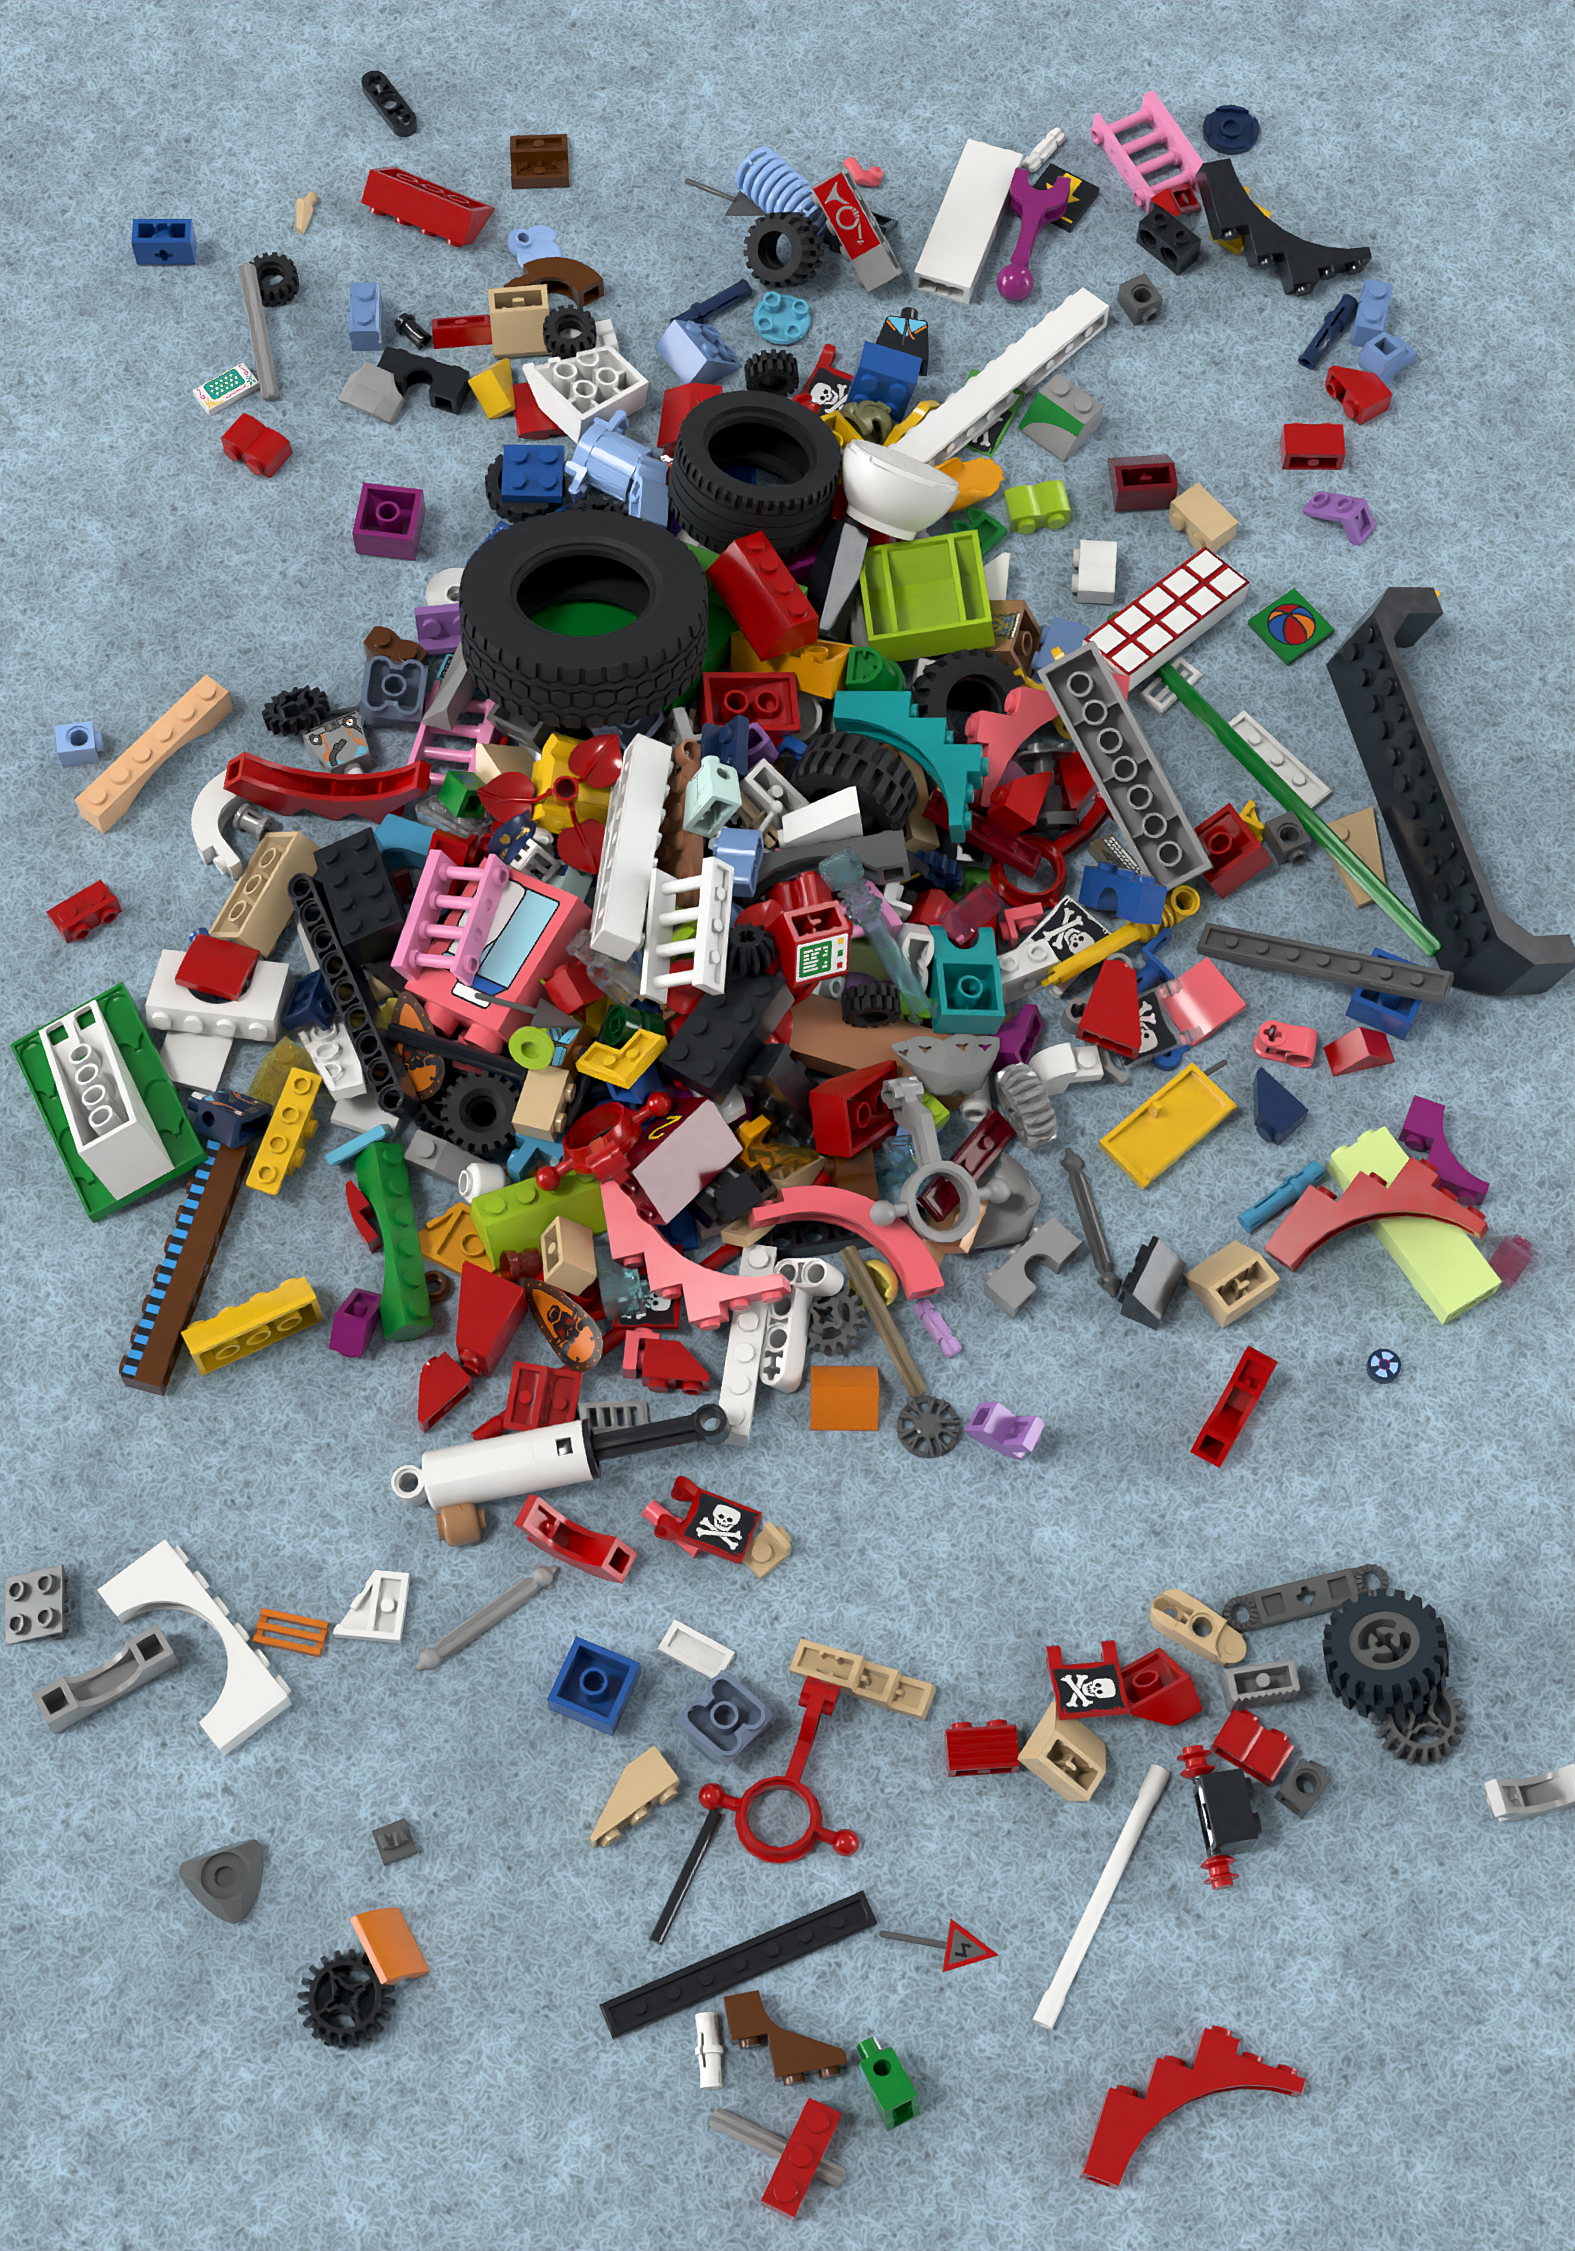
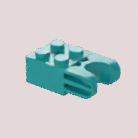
M930 925L928 929L934 939V953L926 968L928 971L929 998L933 999L931 1009L933 1033L996 1035L1005 1018L1000 965L999 959L996 956L993 928L979 927L978 933L972 940V948L959 949L949 941L944 926Z

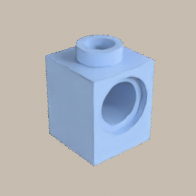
M93 721L55 726L57 753L62 767L100 762L99 751H104V741L102 733H96ZM81 742H86V743H85L84 745H82V746H76L77 744H79V743H81Z

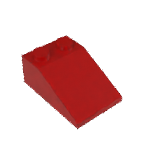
M702 672L695 688L700 734H702V726L705 723L722 727L737 715L749 718V724L757 722L770 738L800 733L795 672Z
M887 1060L828 1079L809 1092V1106L812 1111L814 1127L813 1137L817 1153L850 1158L898 1124L895 1121L893 1109H888L886 1103L881 1098L883 1081L898 1078L896 1060Z

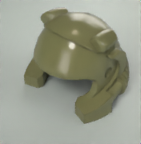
M866 400L861 401L859 404L849 402L839 410L864 441L882 446L894 428L893 420L889 415L891 408L881 401L875 403Z

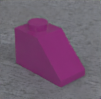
M354 1288L334 1315L329 1344L330 1350L337 1351L345 1357H362L370 1346L380 1318L381 1294Z

